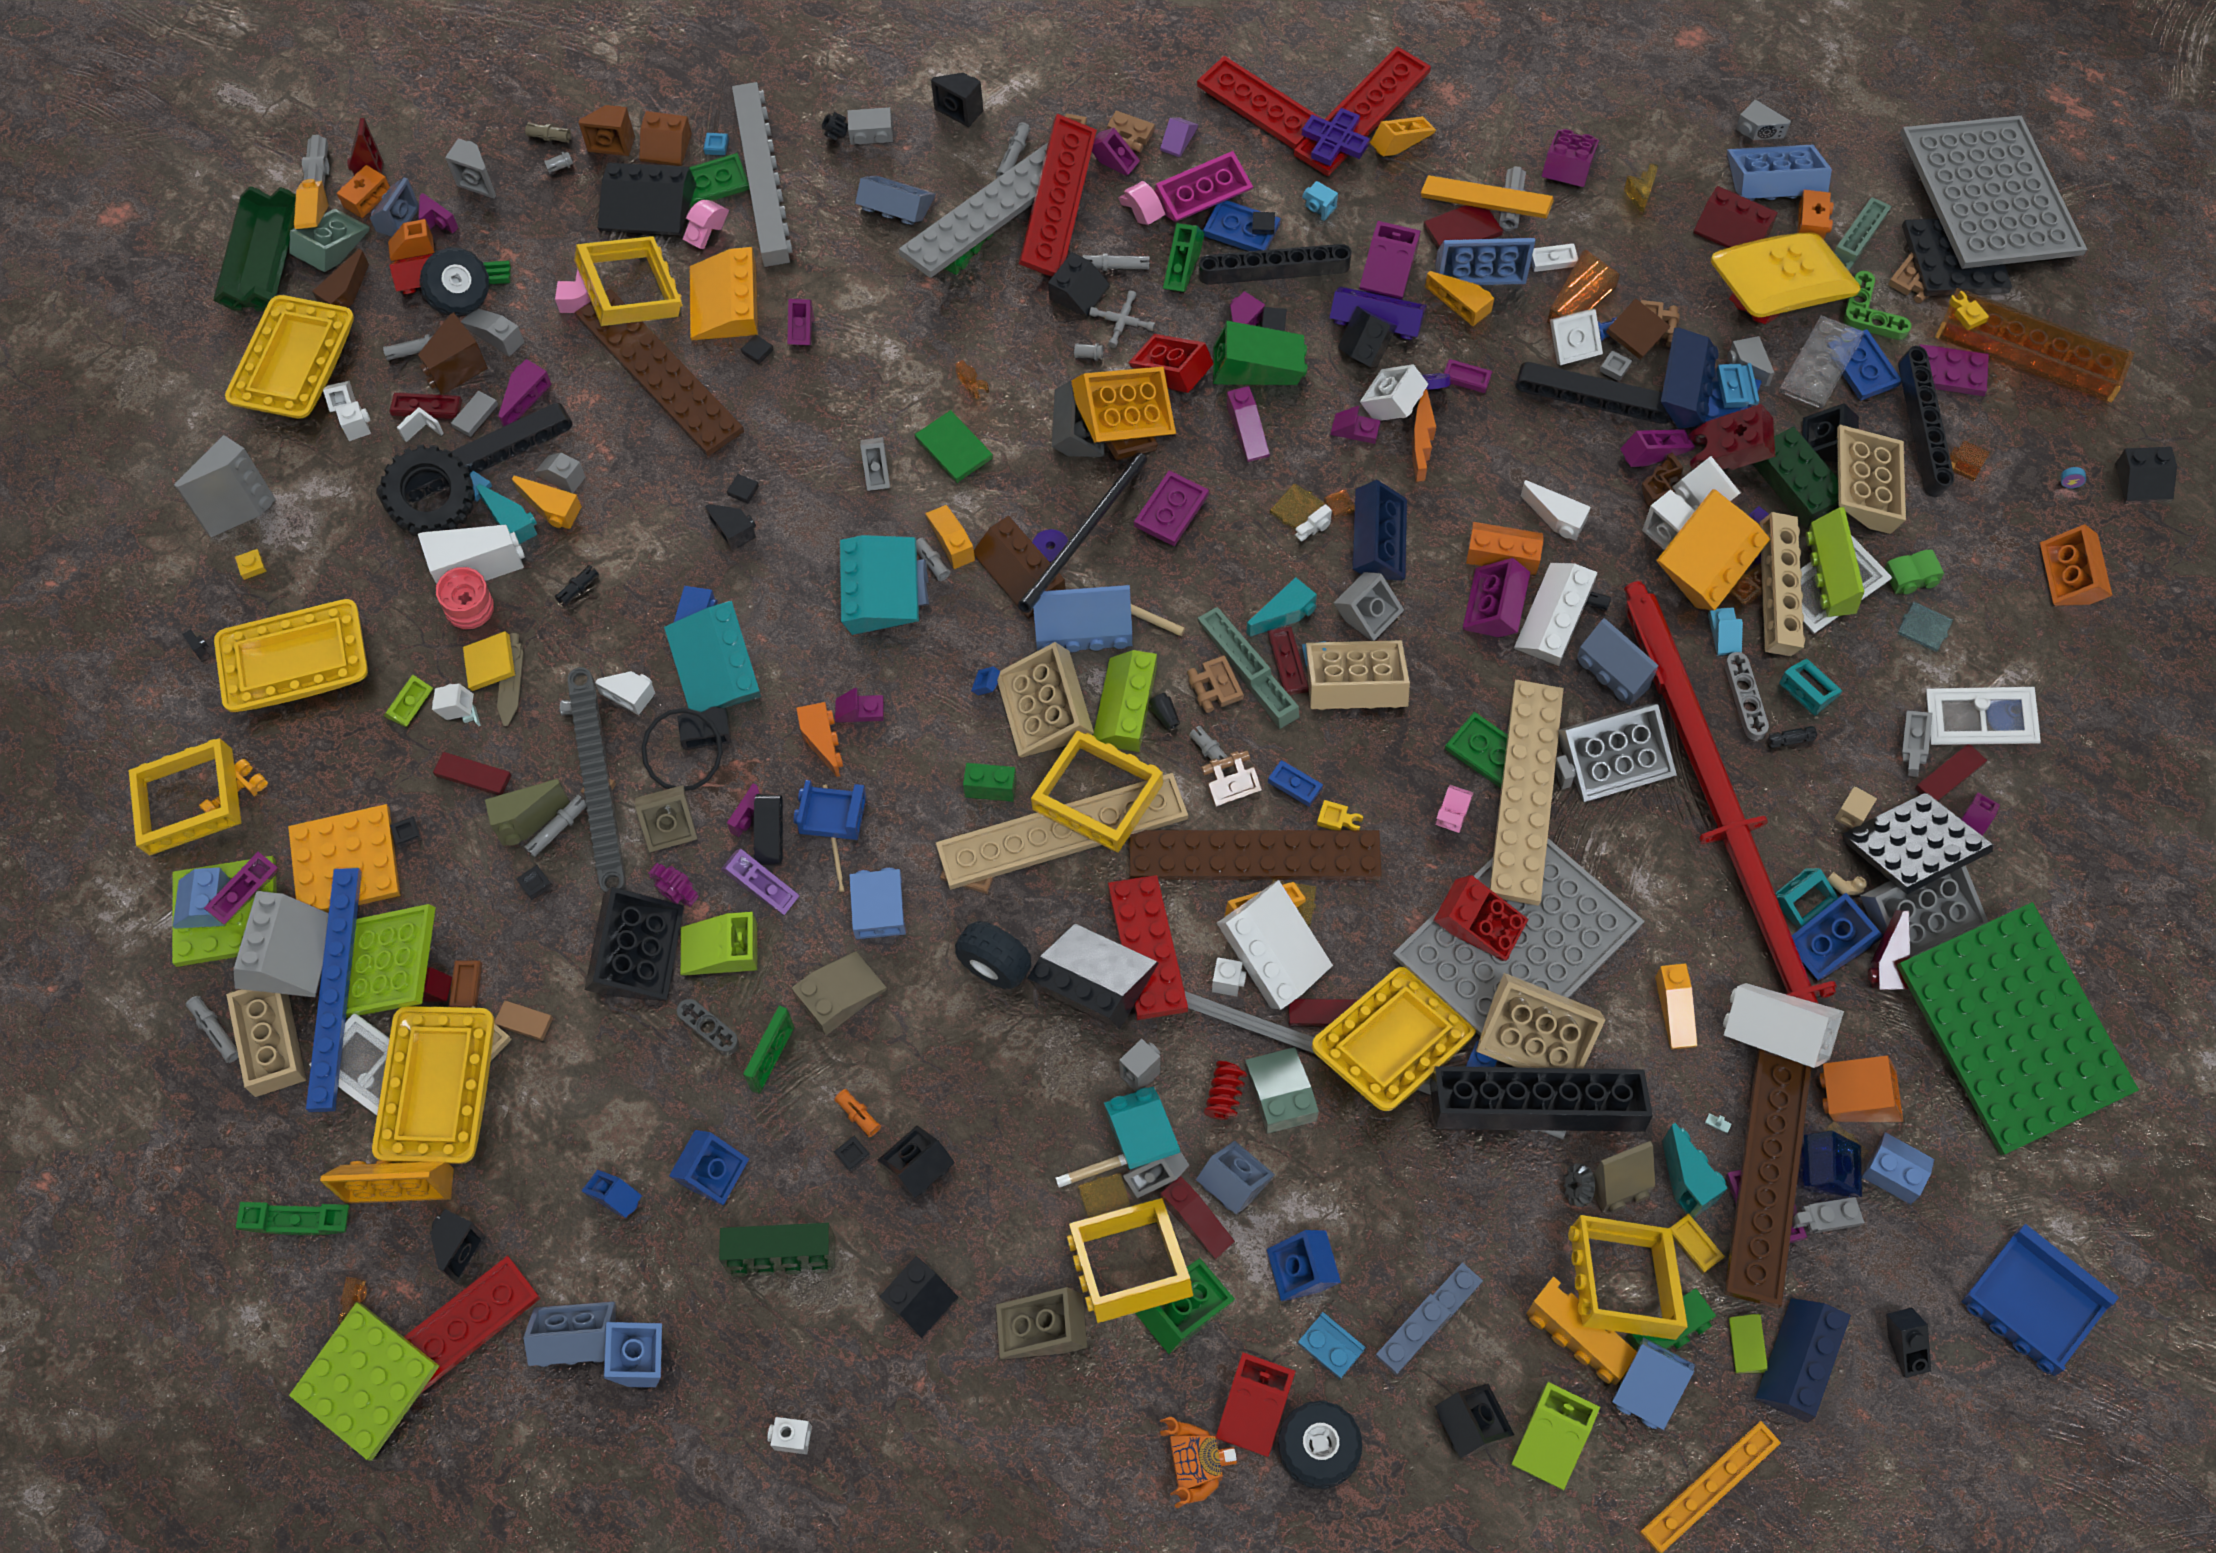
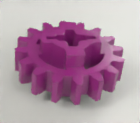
M656 863L648 872L649 877L654 880V886L659 890L658 892L675 904L681 901L684 905L691 907L698 899V893L693 890V884L689 881V878L673 866L666 868L662 864Z

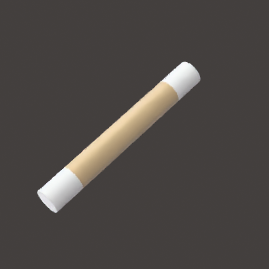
M1122 1154L1056 1177L1055 1179L1060 1188L1127 1163Z

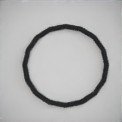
M688 708L668 710L656 717L645 731L641 746L643 764L650 777L663 788L678 787L663 782L651 769L646 750L649 735L659 721L671 714L688 713L698 716L709 724L716 736L718 753L714 767L706 778L694 785L684 786L685 791L695 790L707 783L719 768L723 754L721 735L713 721L699 711Z

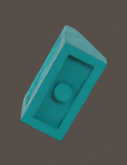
M1807 658L1786 670L1779 682L1783 688L1814 716L1843 692ZM1805 669L1830 693L1823 696L1799 673Z
M1821 868L1804 869L1775 892L1783 914L1798 929L1802 928L1838 899ZM1815 886L1826 899L1805 916L1801 917L1793 902Z

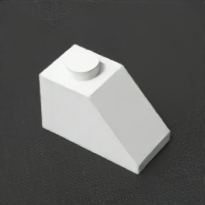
M632 671L599 678L595 682L601 695L637 715L642 712L655 695L652 681L643 674L639 676Z

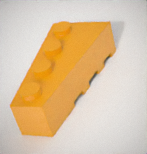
M1553 1276L1526 1313L1530 1317L1529 1321L1538 1329L1542 1330L1544 1328L1552 1335V1340L1563 1348L1566 1346L1575 1353L1574 1357L1580 1363L1586 1366L1589 1364L1597 1370L1596 1374L1608 1384L1612 1382L1616 1386L1629 1369L1637 1351L1615 1331L1583 1327L1581 1315L1578 1313L1579 1299L1572 1292L1569 1294L1562 1292L1558 1288L1561 1283Z

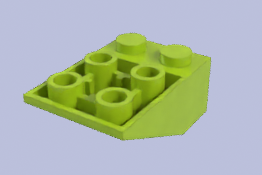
M753 912L727 913L681 927V976L757 970V921Z
M1547 1382L1540 1394L1511 1465L1564 1491L1591 1432L1600 1407Z

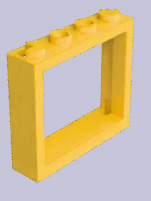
M653 236L576 244L574 261L601 326L679 317L680 307L683 306L681 294H678L676 290L675 279L670 276L668 263L663 260L661 247L657 246ZM647 257L664 300L611 306L593 263Z
M1077 730L1031 797L1032 809L1119 853L1162 787L1163 772L1155 765H1147L1139 761L1136 756L1125 754L1112 744H1104L1089 733L1084 734ZM1079 749L1148 781L1116 830L1048 796Z
M220 738L209 740L207 743L196 747L186 748L184 751L164 756L161 759L141 764L139 767L129 770L136 846L149 856L242 824L233 750ZM215 759L221 807L152 831L147 783Z
M1163 1198L1069 1224L1071 1235L1067 1236L1070 1251H1076L1077 1255L1073 1256L1077 1272L1082 1271L1083 1273L1082 1276H1079V1281L1083 1293L1087 1291L1089 1293V1296L1085 1297L1086 1305L1089 1312L1094 1311L1097 1323L1193 1296L1190 1276ZM1157 1222L1175 1276L1100 1297L1084 1242Z
M1580 1215L1574 1224L1570 1226L1568 1237L1572 1242L1573 1252L1571 1261L1575 1266V1288L1578 1290L1579 1295L1578 1313L1582 1318V1326L1676 1340L1688 1326L1672 1229ZM1589 1239L1649 1247L1652 1249L1662 1318L1598 1309Z

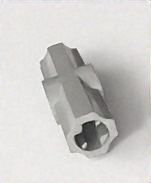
M312 135L308 139L306 157L302 158L304 180L315 179V181H322L324 185L325 175H329L330 171L327 159L328 141L320 135Z
M1517 166L1508 169L1505 187L1503 188L1525 191L1523 189L1526 171ZM1501 211L1499 225L1503 230L1507 231L1517 228L1520 214Z

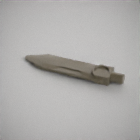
M517 633L510 634L515 676L499 681L497 709L505 727L510 724L519 707L524 652L523 646L519 643L520 635Z

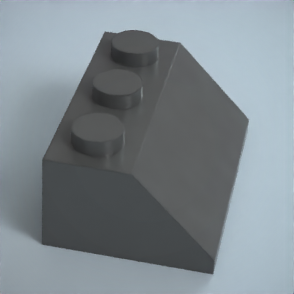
M1070 380L1055 389L1052 447L1067 456L1102 457L1104 455V442L1094 443L1075 403L1072 382Z

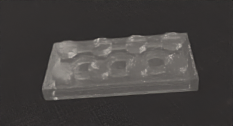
M1821 315L1782 383L1780 393L1823 409L1863 338L1864 331Z

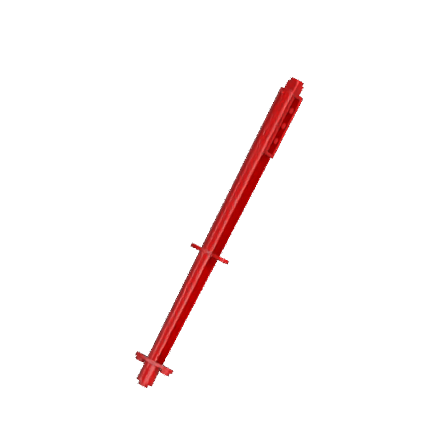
M1641 581L1632 582L1624 588L1627 599L1625 613L1640 650L1659 665L1653 682L1658 694H1662L1718 826L1717 829L1702 834L1699 837V841L1701 844L1724 841L1788 992L1786 995L1819 1004L1816 996L1820 995L1821 998H1827L1836 994L1835 989L1837 985L1835 981L1811 986L1751 834L1752 830L1766 825L1768 820L1766 816L1745 819L1656 595L1648 594L1645 585Z

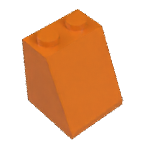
M1888 1055L1823 1064L1824 1072L1820 1073V1082L1822 1088H1826L1827 1098H1823L1825 1114H1829L1834 1122H1904L1897 1071Z

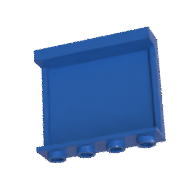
M2024 1224L2014 1233L1961 1302L1966 1305L1967 1310L1972 1315L1978 1318L1981 1317L1986 1321L1994 1333L2004 1336L2011 1341L2013 1347L2019 1353L2028 1355L2037 1362L2036 1365L2040 1370L2056 1376L2065 1370L2066 1367L2064 1365L2105 1311L2113 1306L2119 1297L2027 1224Z

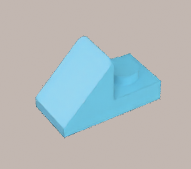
M1734 608L1709 610L1708 616L1717 656L1730 655L1734 652L1742 653L1743 622L1742 619H1736Z

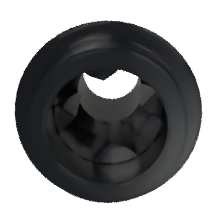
M1166 693L1158 694L1149 701L1150 710L1167 730H1172L1180 724L1172 699Z

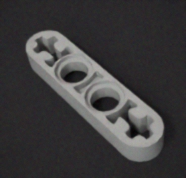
M1731 653L1726 660L1725 671L1745 735L1751 740L1758 741L1763 739L1768 731V720L1749 659L1743 653ZM1733 661H1736L1737 664H1741V667L1739 669L1740 674L1738 675V667L1736 664H1732ZM1745 681L1749 684L1750 688L1742 690L1737 686V682ZM1751 702L1756 706V710L1748 711L1744 708L1743 704ZM1753 718H1756L1755 724L1757 728H1761L1760 732H1757L1756 728H1752L1754 724Z

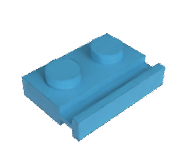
M1751 363L1741 366V364L1718 365L1716 371L1724 408L1747 407L1748 405L1755 406L1759 404V396Z
M1324 1312L1320 1314L1318 1319L1297 1343L1339 1380L1343 1378L1366 1348Z

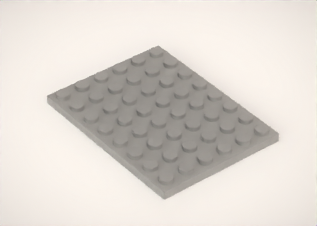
M2022 115L1902 128L1900 135L1962 269L2083 256L2087 251L2085 243Z
M1547 839L1542 895L1539 906L1505 900L1529 919L1507 961H1503L1450 934L1433 921L1438 910L1393 953L1392 957L1476 1029V1033L1481 1037L1494 994L1504 973L1570 998L1643 926L1645 921L1550 839ZM1493 858L1474 875L1476 879L1488 888L1490 887Z

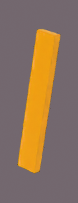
M1430 175L1427 176L1421 191L1422 198L1547 219L1554 201L1553 196Z
M1760 1421L1639 1533L1657 1553H1663L1781 1442Z

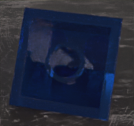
M1833 1130L1804 1135V1145L1802 1147L1804 1156V1171L1802 1174L1804 1187L1819 1194L1862 1197L1861 1145Z

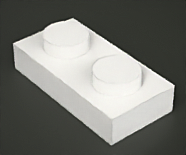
M1573 243L1534 248L1531 262L1534 272L1578 267L1579 259Z

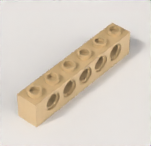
M1771 512L1760 521V527L1770 538L1761 550L1765 652L1792 656L1803 649L1805 644V636L1803 635L1804 615L1802 613L1803 593L1801 591L1802 571L1800 570L1801 550L1799 548L1800 529L1798 527V517Z

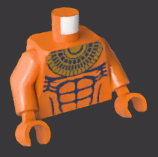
M1173 1417L1161 1419L1160 1422L1166 1423L1168 1430L1160 1431V1435H1174L1170 1436V1445L1178 1488L1171 1492L1170 1495H1178L1180 1498V1502L1174 1505L1175 1508H1180L1187 1503L1204 1501L1218 1488L1219 1482L1223 1478L1221 1467L1237 1464L1234 1447L1218 1450L1216 1436H1211L1208 1431L1189 1423L1178 1422Z

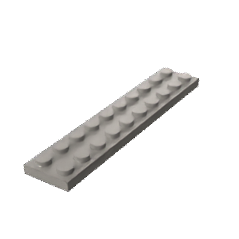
M1048 143L900 247L899 255L932 278L1031 206L1034 202Z

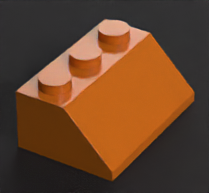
M1473 522L1466 564L1485 566L1514 558L1530 571L1531 575H1536L1541 560L1543 533Z
M2084 524L2040 542L2051 596L2055 606L2090 605L2112 596L2099 537L2095 531Z

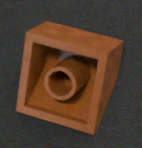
M605 105L579 119V126L588 152L630 155L635 134L627 107Z
M646 111L640 128V161L682 166L692 135L688 116Z

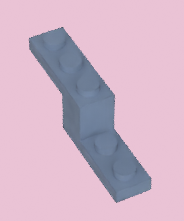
M1462 1262L1440 1288L1422 1302L1378 1351L1375 1357L1397 1376L1423 1345L1435 1337L1482 1284L1483 1280Z

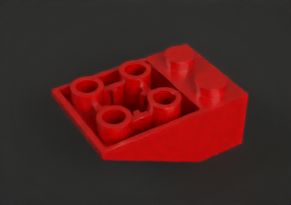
M1473 875L1458 878L1454 881L1433 921L1453 936L1503 961H1507L1529 920Z
M1242 1352L1216 1439L1269 1457L1296 1371Z

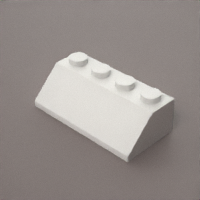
M1550 563L1514 649L1559 666L1593 588L1597 572L1573 563Z

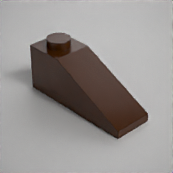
M358 249L312 291L317 302L347 308L354 303L369 266L361 249Z

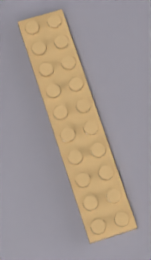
M1516 679L1513 685L1489 889L1504 900L1539 906L1542 895L1559 736L1558 730L1564 688Z
M1173 773L1163 775L1162 787L1131 834L1144 830H1154L1188 819V813ZM1148 781L1132 784L1065 805L1116 830ZM1038 812L936 842L950 890L1101 845Z

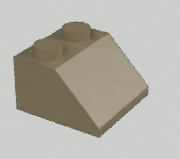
M684 785L635 798L636 812L649 852L698 839Z

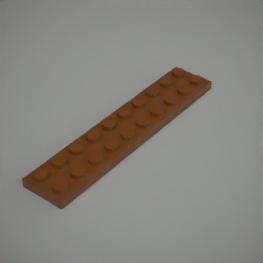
M611 288L605 292L611 306L626 305ZM589 302L575 312L576 318L707 457L744 432L743 426L642 321L601 326L592 302Z
M1144 830L1130 834V879L1157 875L1158 880H1381L1380 831Z
M1758 1048L1724 1295L1779 1309L1782 1306L1811 1067Z

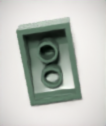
M333 209L324 214L317 227L294 228L290 230L289 253L316 267L318 270L326 272L339 265L369 232L370 227L337 209Z
M1295 1047L1245 1060L1266 1134L1317 1121L1319 1110Z

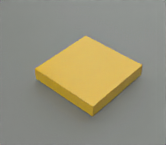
M506 631L463 647L467 683L470 690L475 691L515 676L510 635Z

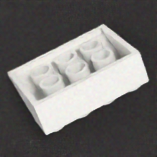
M1279 880L1217 922V925L1240 961L1243 962L1245 969L1271 1009H1283L1301 996L1333 966Z

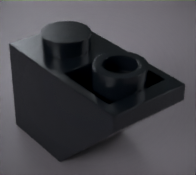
M1912 1307L1887 1313L1888 1338L1903 1376L1908 1378L1931 1372L1928 1324Z

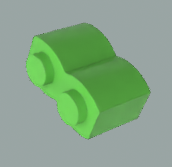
M1924 550L1910 556H1901L1888 561L1885 566V570L1892 577L1889 582L1895 594H1910L1916 591L1917 588L1923 587L1933 588L1940 583L1944 575L1933 550Z

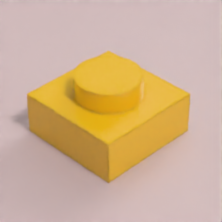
M258 549L235 557L240 575L244 580L267 572Z

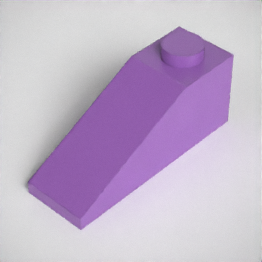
M742 849L736 850L721 868V871L737 884L782 915L787 913L800 896Z

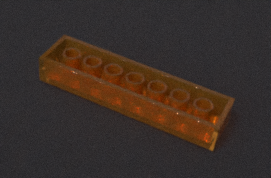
M1956 288L1954 297L1959 300L1957 298L1959 292L1963 291L1967 295V300L1969 302L1976 300L1988 314L1989 318L1986 323L1967 331L1954 315L1956 308L1949 304L1935 338L1973 352L1989 354V357L2113 402L2124 383L2135 352Z

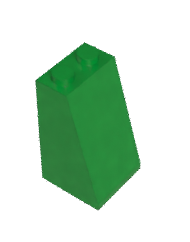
M1226 321L1213 346V384L1298 385L1301 378L1305 377L1307 373V363H1305L1307 345L1304 344V335Z

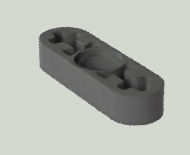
M685 999L679 1003L677 1015L681 1022L720 1054L728 1056L738 1050L739 1040L735 1032L697 1001ZM686 1008L689 1010L693 1009L696 1016L699 1017L697 1021L690 1014L686 1015L684 1010ZM707 1021L715 1023V1028L710 1033L701 1031V1026ZM719 1033L724 1039H730L732 1045L723 1046L722 1041L717 1037Z

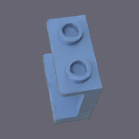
M884 868L881 871L875 872L861 870L856 872V874H849L852 925L855 939L905 935L906 927L903 913L902 876L900 869Z
M1643 1337L1629 1369L1613 1396L1612 1402L1616 1404V1408L1628 1415L1633 1413L1642 1418L1641 1421L1645 1425L1654 1429L1659 1427L1664 1430L1694 1373L1695 1364Z

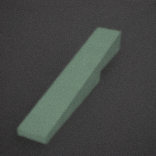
M1871 197L1837 245L1834 253L1849 272L1892 206Z
M1218 607L1198 617L1199 624L1221 653L1225 655L1227 661L1279 729L1300 718L1299 706L1271 675V668Z

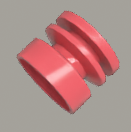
M457 567L447 571L440 577L436 585V596L447 620L453 626L461 629H475L490 619L494 611V601L483 576L478 571L468 567Z

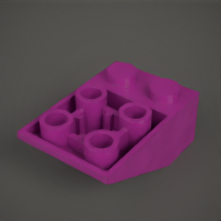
M1568 129L1557 130L1547 153L1541 177L1584 187L1599 140L1589 134L1578 135Z
M1377 221L1359 289L1403 299L1418 250L1421 230Z

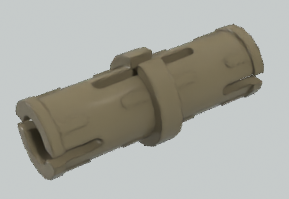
M528 122L526 125L525 133L527 137H537L548 142L554 140L569 143L571 139L570 129L553 127L551 124L538 125Z

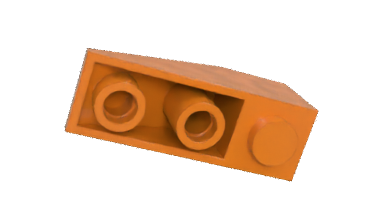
M825 702L797 707L803 740L836 777H840L839 767H843L841 753H836L835 746H838L839 742L836 731L832 732L831 725L835 724L832 710L827 711Z

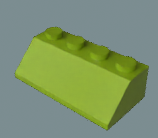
M1839 507L1811 522L1809 532H1806L1807 546H1811L1812 549L1810 554L1811 565L1816 567L1817 574H1815L1816 586L1821 588L1822 592L1820 604L1821 608L1826 610L1827 617L1856 614L1865 592L1845 508Z
M1132 650L1109 659L1093 734L1098 741L1104 744H1112L1117 749L1140 752L1149 701L1157 670V654Z

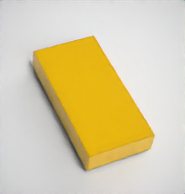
M1687 1214L1669 1228L1672 1229L1673 1240L1702 1275L1725 1257L1690 1214Z

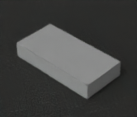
M478 391L451 422L452 427L471 437L498 406L497 400Z

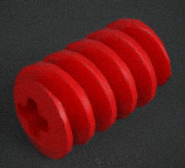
M1217 1061V1068L1213 1074L1215 1078L1211 1081L1212 1088L1209 1089L1208 1094L1210 1097L1206 1101L1208 1107L1204 1109V1114L1213 1119L1227 1120L1229 1117H1236L1238 1114L1231 1107L1240 1106V1102L1235 1100L1234 1097H1242V1092L1237 1090L1236 1087H1244L1245 1083L1239 1080V1078H1246L1247 1073L1231 1062Z

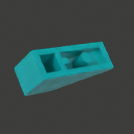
M481 484L476 486L483 502L497 524L507 525L510 533L515 532L519 544L538 535L534 528L537 522L531 512L526 513L521 505Z
M1295 577L1247 622L1246 634L1251 637L1298 622L1304 616H1310L1317 606V594Z

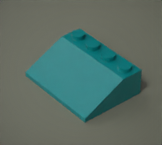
M861 535L840 540L841 622L852 635L918 622L916 538Z
M732 601L708 607L664 627L689 709L703 712L710 707L726 708L761 697Z

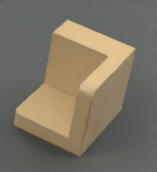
M1854 787L1836 815L1835 820L1851 829L1861 826L1877 798Z

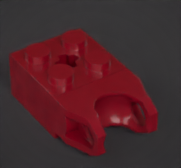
M1762 404L1707 421L1689 434V439L1694 444L1706 445L1705 449L1690 461V466L1693 469L1700 465L1697 464L1698 462H1704L1710 456L1722 470L1727 468L1733 470L1775 457L1773 416ZM1698 435H1703V436H1706V437H1704V438H1697L1696 436H1698Z

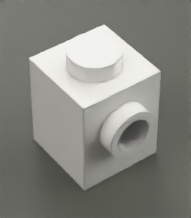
M350 381L328 385L323 389L330 412L336 411L335 408L355 402Z
M358 401L335 408L340 425L349 441L371 434L368 422L371 421L366 408L361 409Z
M448 684L444 687L435 688L432 710L446 720L470 716L474 694L461 684Z
M1217 957L1212 992L1237 997L1239 986L1244 987L1246 972L1242 971L1243 962Z
M776 1417L774 1425L769 1427L768 1442H771L770 1446L775 1451L807 1455L812 1425L809 1421Z

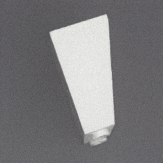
M507 525L422 532L418 534L429 571L436 584L447 571L457 567L474 569L483 576L485 581L524 568L521 560L525 558L524 552L515 532L510 533Z
M1747 983L1739 985L1733 990L1730 997V1002L1733 1003L1731 1011L1726 1014L1723 1022V1027L1726 1028L1724 1036L1813 1068L1830 1061L1844 1011Z

